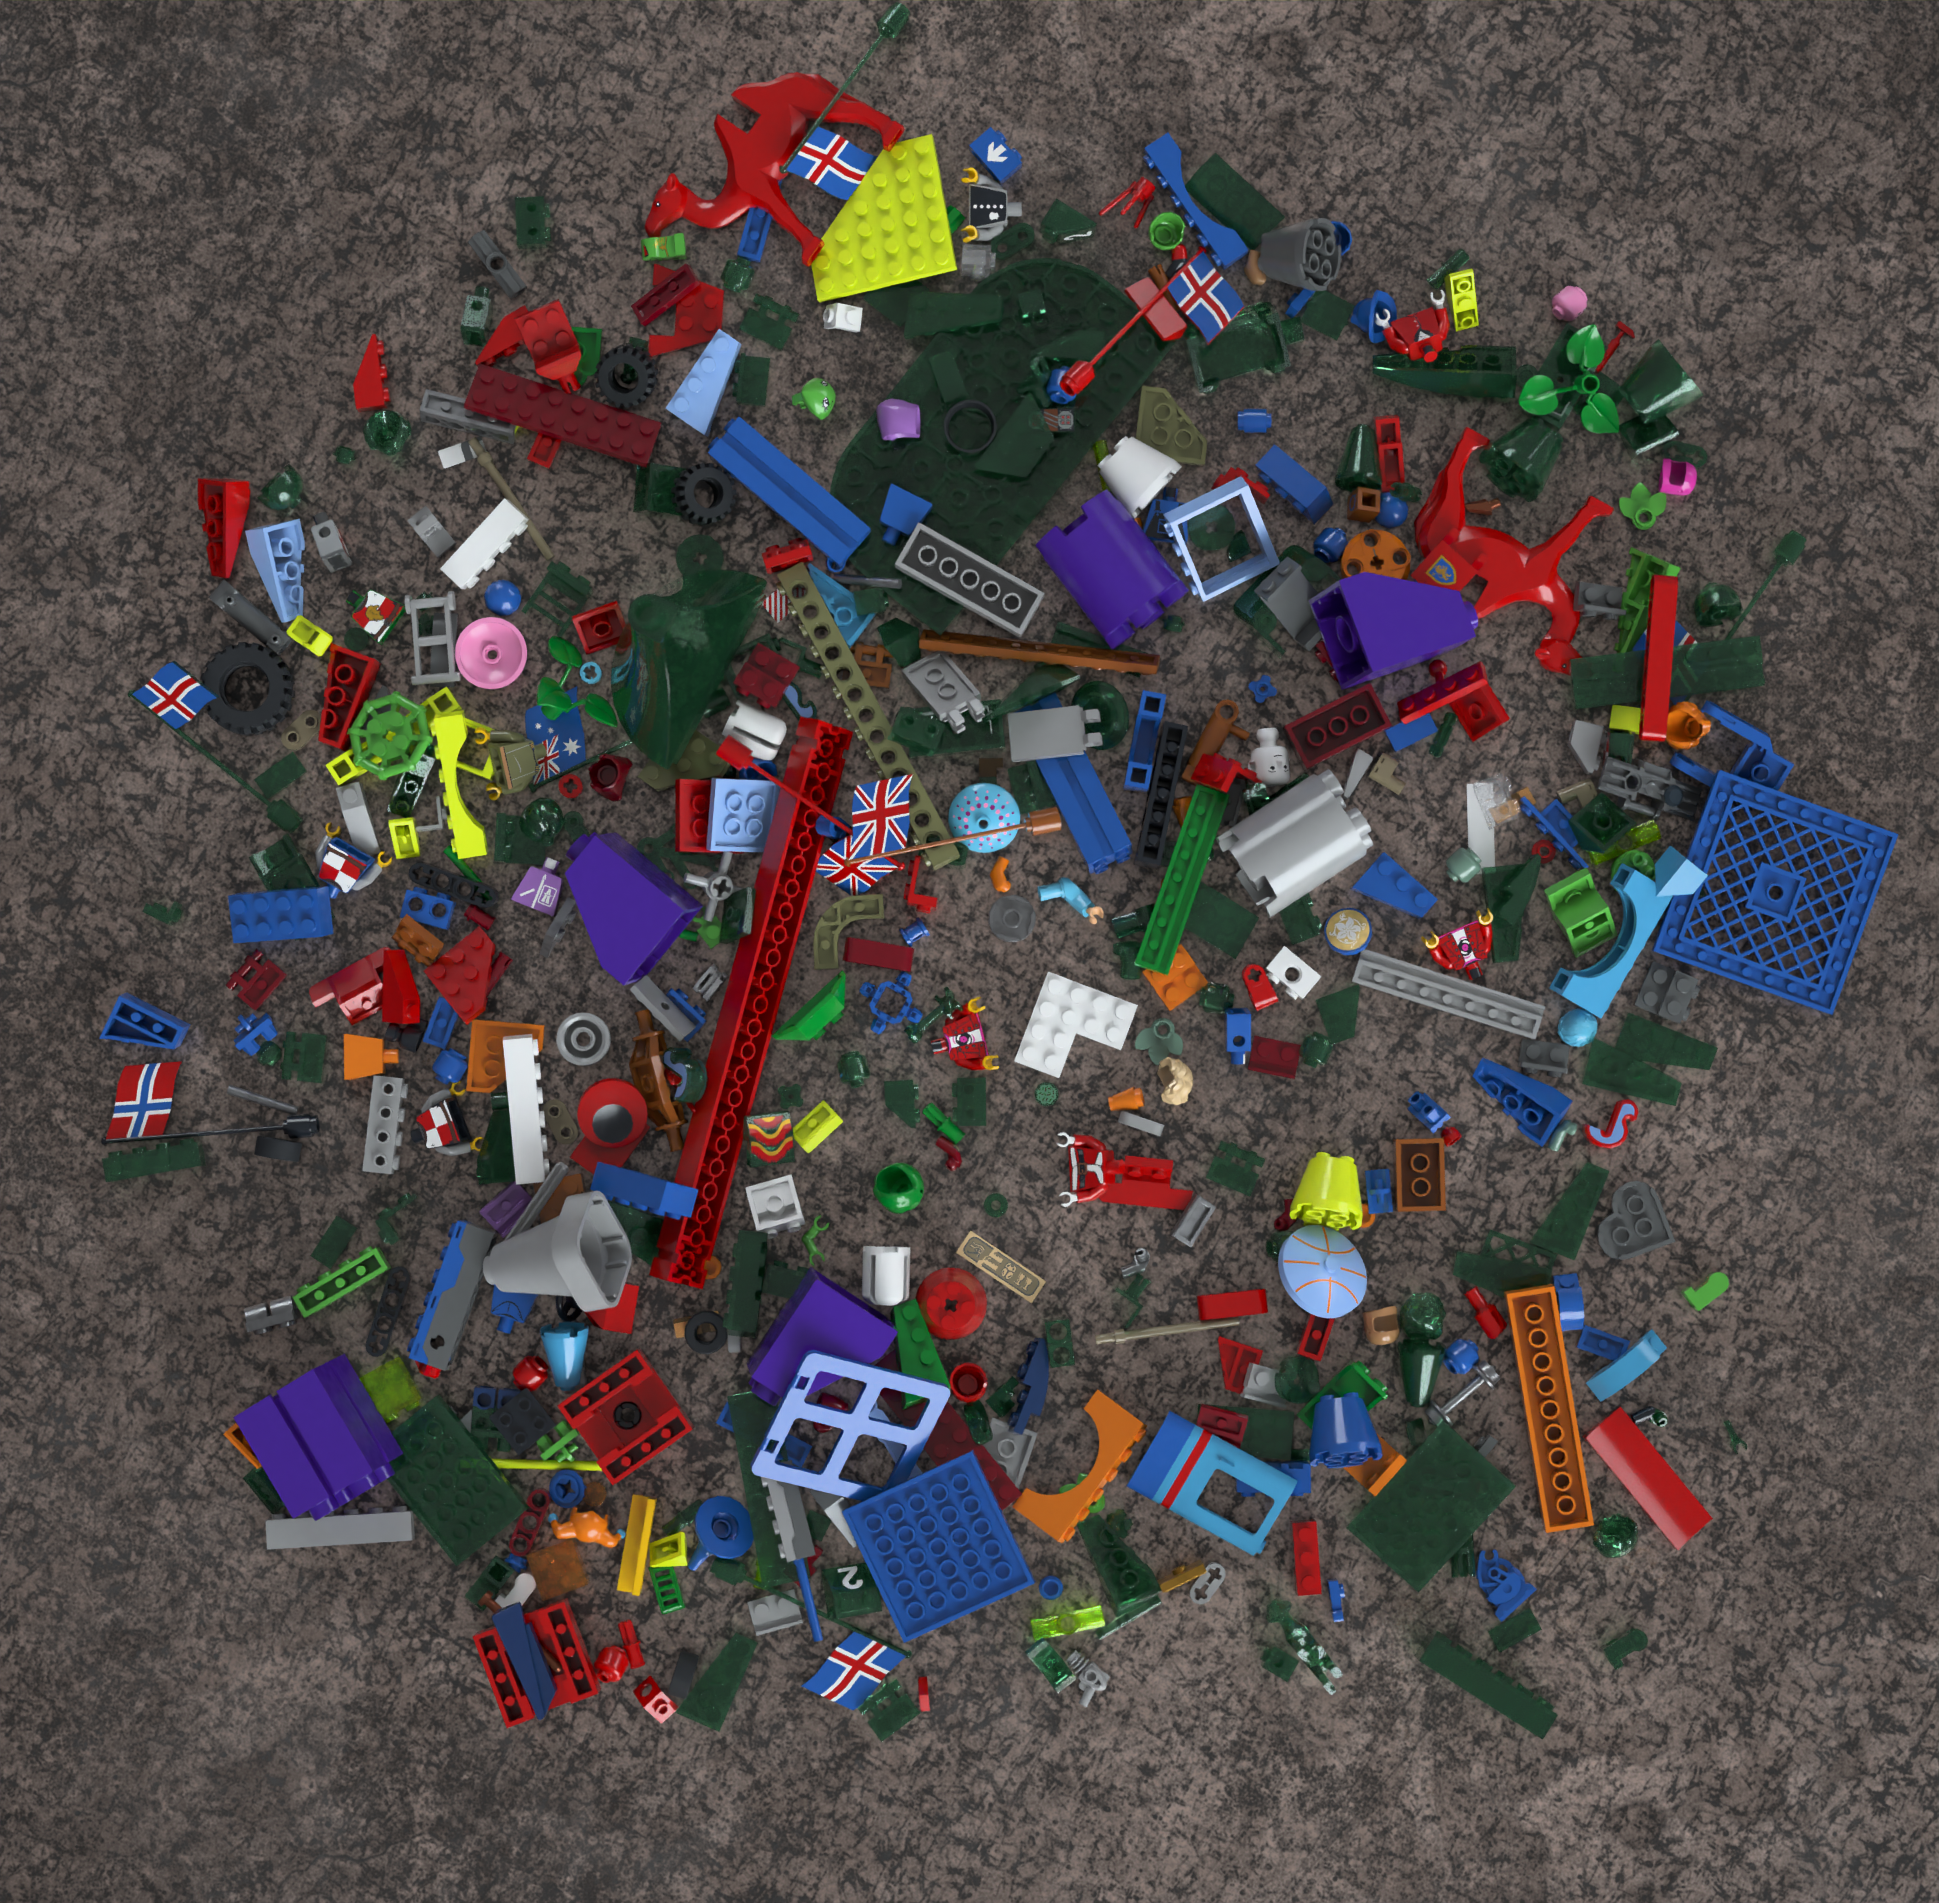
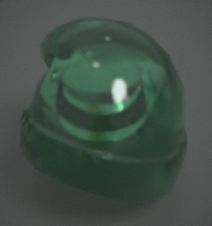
M538 798L532 801L520 815L519 825L521 831L533 841L542 842L546 847L552 846L554 844V837L561 831L563 826L561 807L551 798Z

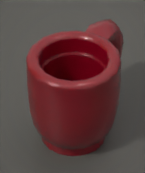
M824 1392L820 1393L817 1404L848 1411V1403L842 1398ZM813 1422V1428L819 1433L828 1432L834 1427Z

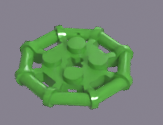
M393 691L390 695L372 701L366 700L353 725L347 731L354 754V764L379 776L380 780H387L390 776L417 769V763L429 743H432L433 737L430 736L425 714L427 709L424 705H418L402 696L398 691ZM391 705V711L379 714L376 710ZM401 706L411 711L408 717L399 713ZM369 715H371L373 719L368 722L367 730H362L361 728ZM416 721L419 727V735H416L413 723ZM389 731L396 733V735L392 737L391 742L388 739H386V735ZM360 737L367 740L368 749L364 752ZM415 742H418L413 753L409 756L408 753L410 751L408 749L411 744L414 745ZM374 755L383 759L380 766L370 761ZM401 758L404 761L403 763L390 766L392 761Z

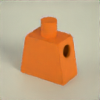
M344 1034V1080L385 1074L386 1064L399 1063V1049H385V1040Z

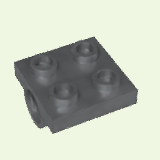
M290 1295L270 1301L272 1316L266 1302L244 1308L247 1332L254 1331V1334L258 1335L273 1331V1325H277L278 1329L295 1325V1319L301 1318L299 1308L297 1309L292 1298L293 1296Z

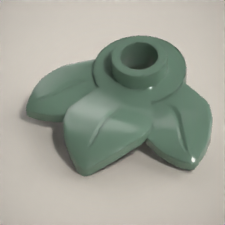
M1159 1018L1152 1023L1150 1028L1141 1030L1135 1041V1049H1148L1152 1062L1155 1065H1159V1062L1168 1057L1169 1053L1181 1055L1183 1041L1175 1033L1174 1024L1169 1019ZM1164 1025L1167 1027L1166 1034L1162 1035L1158 1032L1159 1026Z

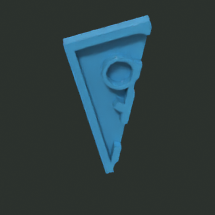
M809 563L806 569L850 649L875 617L877 610Z

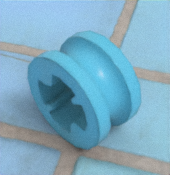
M587 662L581 666L580 676L585 683L595 684L601 679L602 670L596 663ZM595 667L597 676L594 679L592 676L591 679H587L585 670Z

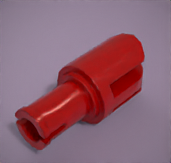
M1477 1286L1464 1294L1476 1311L1474 1318L1488 1338L1495 1339L1507 1328V1323L1494 1303H1487Z

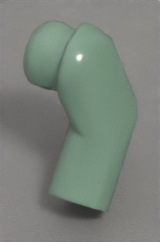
M1564 1120L1554 1130L1547 1147L1553 1151H1559L1566 1133L1574 1135L1578 1127L1577 1124L1571 1122V1120Z

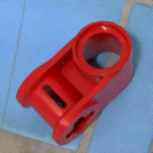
M1257 964L1245 966L1242 970V979L1255 1010L1259 1011L1279 1002L1264 969ZM1251 969L1259 971L1256 981L1251 978L1248 979Z

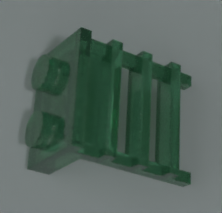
M551 561L546 568L548 570L547 575L528 600L522 612L526 614L530 607L534 608L561 627L557 636L562 638L573 622L572 616L580 612L594 591L589 587L591 582L583 576L578 575L576 578L569 573L571 569L560 561L558 564ZM548 583L578 605L574 611H571L542 590ZM540 595L570 617L563 623L534 603V601Z

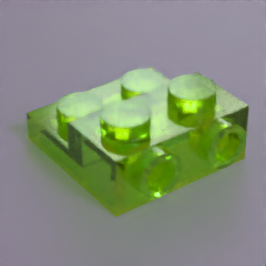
M401 1356L359 1378L386 1424L398 1418L397 1412L406 1408L408 1412L420 1405L418 1401L423 1398Z

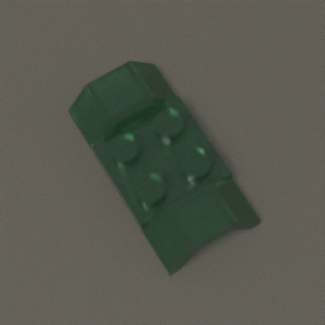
M289 834L284 835L278 842L265 850L249 857L267 891L320 887L306 860L298 852ZM331 910V915H332V920H333V919L335 918V916H334V914H333V912H332V910Z

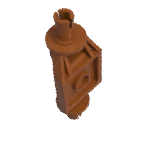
M649 1009L635 1012L640 1034L632 1038V1041H636L629 1062L633 1083L640 1090L646 1101L647 1117L657 1126L655 1130L666 1132L670 1152L679 1151L684 1147L680 1128L682 1127L681 1125L687 1124L688 1120L684 1119L681 1100L674 1102L670 1100V1088L666 1084L664 1065L659 1057L665 1055L668 1051L663 1037L665 1030H654Z

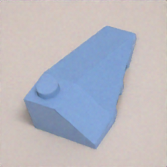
M300 519L246 530L245 533L251 557L281 622L295 620L298 615L303 616L304 589L301 586V573L304 572V564H301L302 550H305V541Z

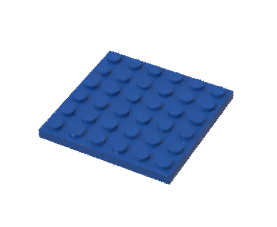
M973 1450L842 1511L904 1643L1036 1582Z

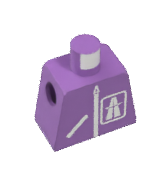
M546 857L541 870L531 866L511 900L556 917L564 879L555 876L560 862Z

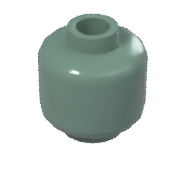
M1461 847L1446 860V865L1449 868L1446 873L1454 882L1460 880L1463 883H1467L1480 872L1481 866L1479 863L1482 860L1471 848L1465 849Z

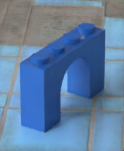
M1145 690L1141 693L1123 790L1146 794L1148 791L1155 745L1166 694Z

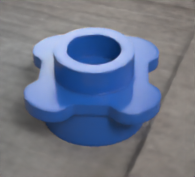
M1263 675L1260 680L1252 681L1249 684V690L1253 691L1255 701L1258 703H1263L1269 696L1274 697L1277 693V689L1270 683L1271 679L1268 675Z

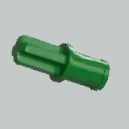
M929 1103L923 1109L922 1113L938 1127L936 1130H941L954 1144H957L966 1134L950 1120V1116L944 1115L933 1103Z

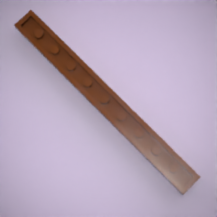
M923 629L919 639V648L930 652L948 651L952 654H973L976 657L993 656L1002 660L1011 658L1020 659L1023 662L1039 661L1048 665L1066 664L1070 667L1084 666L1095 670L1111 669L1120 673L1130 671L1139 672L1142 675L1157 674L1160 664V655L927 629Z

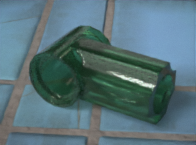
M1155 903L1135 909V912L1111 919L1117 939L1140 931L1142 933L1146 932Z

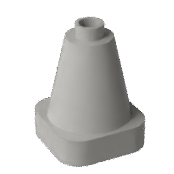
M591 1191L568 1196L565 1199L559 1216L496 1244L492 1248L490 1256L484 1258L483 1273L486 1281L491 1285L495 1284L502 1292L573 1296L577 1305L584 1312L615 1307L619 1303L631 1267V1246L606 1197L600 1191Z

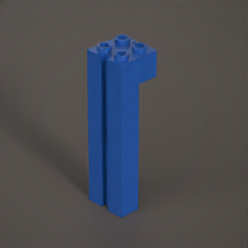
M738 417L736 420L731 419L724 427L726 431L724 436L720 439L716 437L708 446L710 449L708 452L710 459L716 465L723 467V471H728L730 477L737 479L837 566L841 567L869 535L871 528L741 417Z
M1053 693L1038 700V703L1031 706L1028 705L1014 713L1059 708L1062 705L1056 693ZM1085 750L1084 754L1034 760L1077 845V850L1089 874L1094 872L1100 874L1109 869L1108 864L1114 861L1120 864L1130 859L1129 855L1133 854L1132 844Z

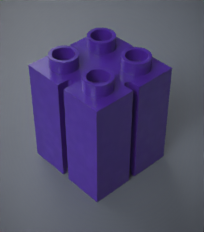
M345 1354L310 1370L277 1390V1395L273 1397L269 1395L233 1417L293 1519L309 1511L314 1521H317L396 1474L389 1462L403 1454Z

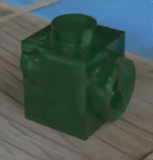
M1272 1644L1271 1648L1266 1647L1260 1656V1660H1262L1261 1666L1288 1682L1299 1663L1298 1658Z

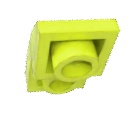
M1612 705L1609 728L1611 730L1639 734L1641 708Z

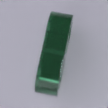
M1670 441L1661 450L1662 459L1668 458L1678 462H1689L1696 469L1701 468L1707 461L1706 451L1696 445ZM1674 446L1676 452L1683 454L1682 456L1675 455L1673 458H1670V453L1666 451ZM1695 452H1698V456L1702 460L1695 464L1692 458L1686 457V454L1693 455Z
M980 1400L966 1403L963 1409L972 1439L979 1446L990 1442L993 1439V1433L984 1405Z

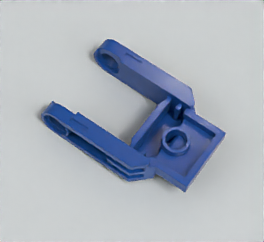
M1706 700L1700 710L1702 713L1705 712L1711 715L1720 724L1751 741L1745 746L1730 774L1778 791L1793 768L1794 763L1773 752L1770 737L1766 732L1715 703ZM1675 751L1669 761L1670 764L1709 787L1712 786L1716 775L1715 772Z

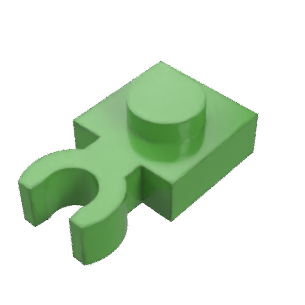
M703 906L701 909L703 910V913L705 914L706 907ZM704 914L701 918L694 917L693 921L702 925L697 929V932L711 950L730 936L716 916L713 917L712 922L704 920Z

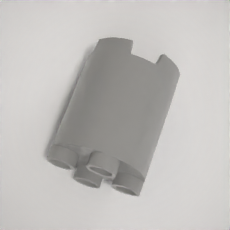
M1329 769L1318 776L1312 774L1216 837L1221 851L1224 852L1229 849L1230 853L1237 860L1241 869L1235 875L1257 906L1264 903L1268 918H1271L1367 854L1366 850L1373 846V842L1368 835L1371 828L1358 808L1354 807L1348 812L1344 811L1346 804L1341 797L1344 793L1343 788Z

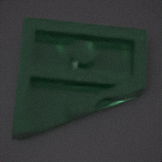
M1359 984L1315 1000L1331 1045L1355 1036L1360 992Z

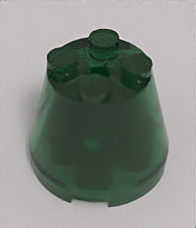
M1659 339L1650 345L1632 371L1617 388L1646 425L1698 400L1704 395Z
M1534 416L1532 419L1524 420L1488 444L1480 453L1479 462L1485 465L1489 471L1486 476L1498 489L1512 498L1517 495L1525 498L1527 502H1532L1542 493L1562 450L1561 443L1563 442V437L1558 432L1552 431L1547 427L1540 417Z

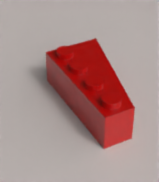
M331 643L330 663H328L327 686L324 691V709L321 714L318 741L346 752L351 744L350 736L347 734L348 728H351L364 706L363 703L368 700L381 663L371 657Z

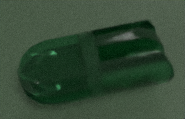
M1457 1525L1451 1530L1449 1536L1452 1578H1458V1575L1461 1578H1466L1468 1573L1470 1577H1476L1473 1533L1469 1527Z

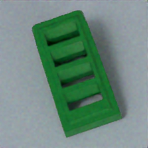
M674 1566L648 1567L662 1615L685 1608V1601ZM669 1569L670 1574L660 1577L656 1576L657 1572ZM672 1579V1583L659 1586V1582ZM672 1588L675 1590V1593L662 1595L663 1591ZM674 1598L678 1600V1602L667 1606L664 1602Z

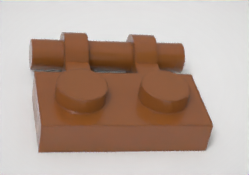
M864 642L853 644L850 651L855 653L854 659L870 687L889 689L892 664L883 663V658H893L894 648H886L885 645L878 644V646L864 645ZM862 654L876 656V662L862 661ZM843 670L842 680H847L850 677V673Z
M408 914L400 921L396 932L391 937L398 943L397 946L400 949H406L415 957V961L419 964L423 963L427 967L434 963V959L439 955L444 946L443 942Z

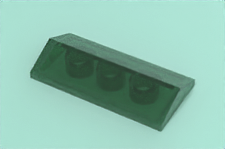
M1217 153L1210 157L1185 184L1187 192L1221 224L1235 230L1250 250H1255L1261 244L1262 235L1273 231L1285 218L1281 212Z

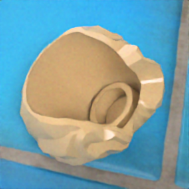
M1166 1057L1159 1062L1160 1065L1157 1072L1164 1085V1091L1161 1094L1162 1101L1174 1105L1185 1103L1188 1101V1094L1193 1086L1192 1071L1180 1059L1175 1060Z

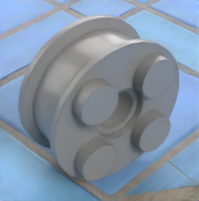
M576 1013L562 1022L557 1032L556 1041L561 1055L567 1061L580 1066H590L601 1061L608 1053L611 1045V1034L608 1026L601 1018L590 1013ZM583 1032L588 1033L590 1036V1042L586 1046H580L577 1041L579 1034Z

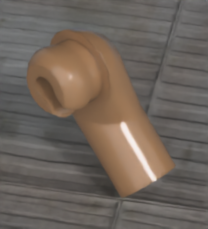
M1250 250L1244 272L1252 284L1260 286L1266 282V275L1258 268V259L1261 253Z

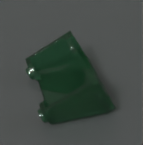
M1261 302L1244 307L1209 345H1207L1200 330L1193 323L1187 324V328L1181 336L1199 393H1213L1220 386L1221 380L1264 367L1272 373H1279L1284 371L1285 367L1291 366L1279 315L1270 302Z

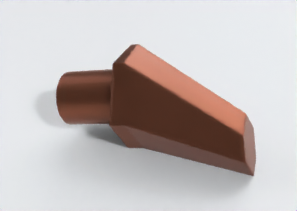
M1498 498L1491 501L1483 499L1465 503L1466 511L1490 516L1492 515V510L1501 506Z

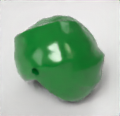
M907 1163L890 1164L882 1168L874 1179L873 1194L879 1203L891 1213L901 1214L910 1211L918 1206L923 1197L924 1183L921 1174L915 1167Z

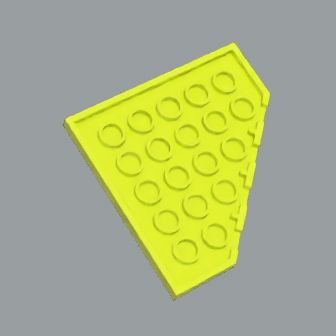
M932 134L897 142L890 152L883 149L821 238L825 245L811 264L819 303L957 270L936 147Z

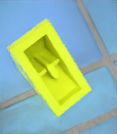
M413 817L389 820L396 859L420 856L418 832L415 831L417 820Z
M684 1532L649 1543L650 1567L688 1565L687 1540Z

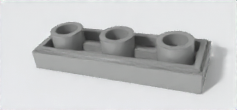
M647 975L630 989L636 999L642 1002L678 1041L684 1039L696 1028Z

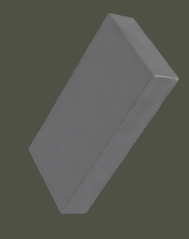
M1194 1194L1170 1232V1235L1192 1247L1216 1206L1199 1195Z

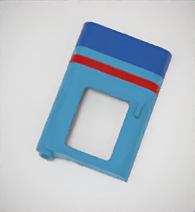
M1169 1411L1141 1462L1131 1474L1126 1486L1254 1556L1256 1552L1260 1554L1265 1547L1267 1541L1264 1539L1292 1494L1297 1480ZM1216 1469L1230 1474L1274 1499V1504L1256 1533H1251L1198 1504L1197 1499Z

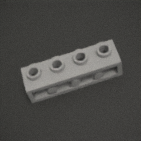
M373 1076L362 1171L394 1174V1170L399 1169L400 1156L396 1155L397 1146H401L403 1132H400L399 1128L400 1122L405 1120L406 1109L402 1108L403 1098H407L408 1084H405V1079Z

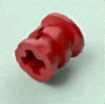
M567 774L559 781V791L564 797L576 798L583 791L582 782L576 775ZM571 781H573L577 789H573L572 793H569L565 786L570 785Z

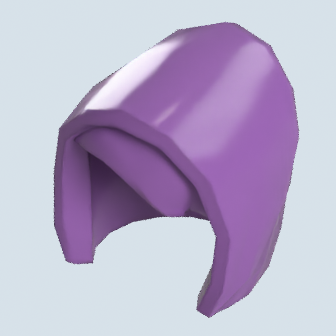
M888 399L877 406V422L883 440H895L901 437H920L919 405L905 400Z

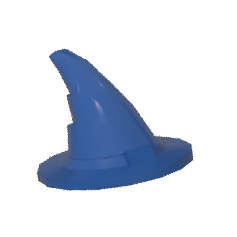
M716 1496L707 1499L698 1508L695 1516V1532L699 1542L687 1566L692 1571H695L713 1554L719 1558L733 1559L742 1556L752 1546L755 1537L754 1522L748 1510L740 1502L730 1497Z

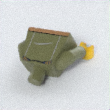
M481 727L475 729L474 733H483L485 735L483 739H475L476 743L484 744L487 740H491L487 744L496 783L491 782L487 784L486 791L496 790V792L489 794V798L497 800L501 793L507 795L523 791L533 779V776L539 773L538 759L546 757L547 751L542 743L534 745V742L525 738L523 734L510 730H491L489 733Z

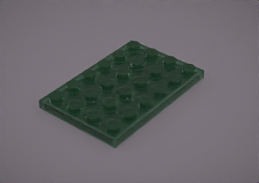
M440 1394L435 1396L392 1432L403 1454L389 1462L396 1474L387 1478V1480L456 1566L530 1508Z
M1443 1420L1407 1459V1462L1376 1496H1373L1352 1519L1346 1528L1417 1592H1420L1513 1491L1516 1484Z

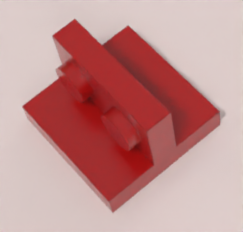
M1489 684L1449 703L1472 742L1510 720Z

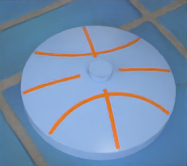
M1309 1225L1298 1229L1284 1241L1278 1257L1280 1278L1287 1293L1302 1309L1318 1317L1338 1318L1348 1314L1360 1304L1367 1286L1366 1269L1359 1252L1345 1236L1326 1226Z

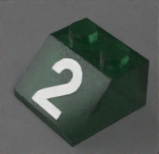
M1056 198L1041 222L1040 233L1043 234L1042 237L1049 243L1054 244L1057 242L1061 245L1092 238L1096 233L1097 223Z
M866 1562L821 1570L828 1618L840 1619L882 1611L880 1591Z

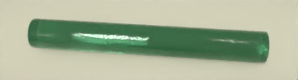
M1158 1595L1096 1632L1100 1640L1104 1639L1162 1604Z

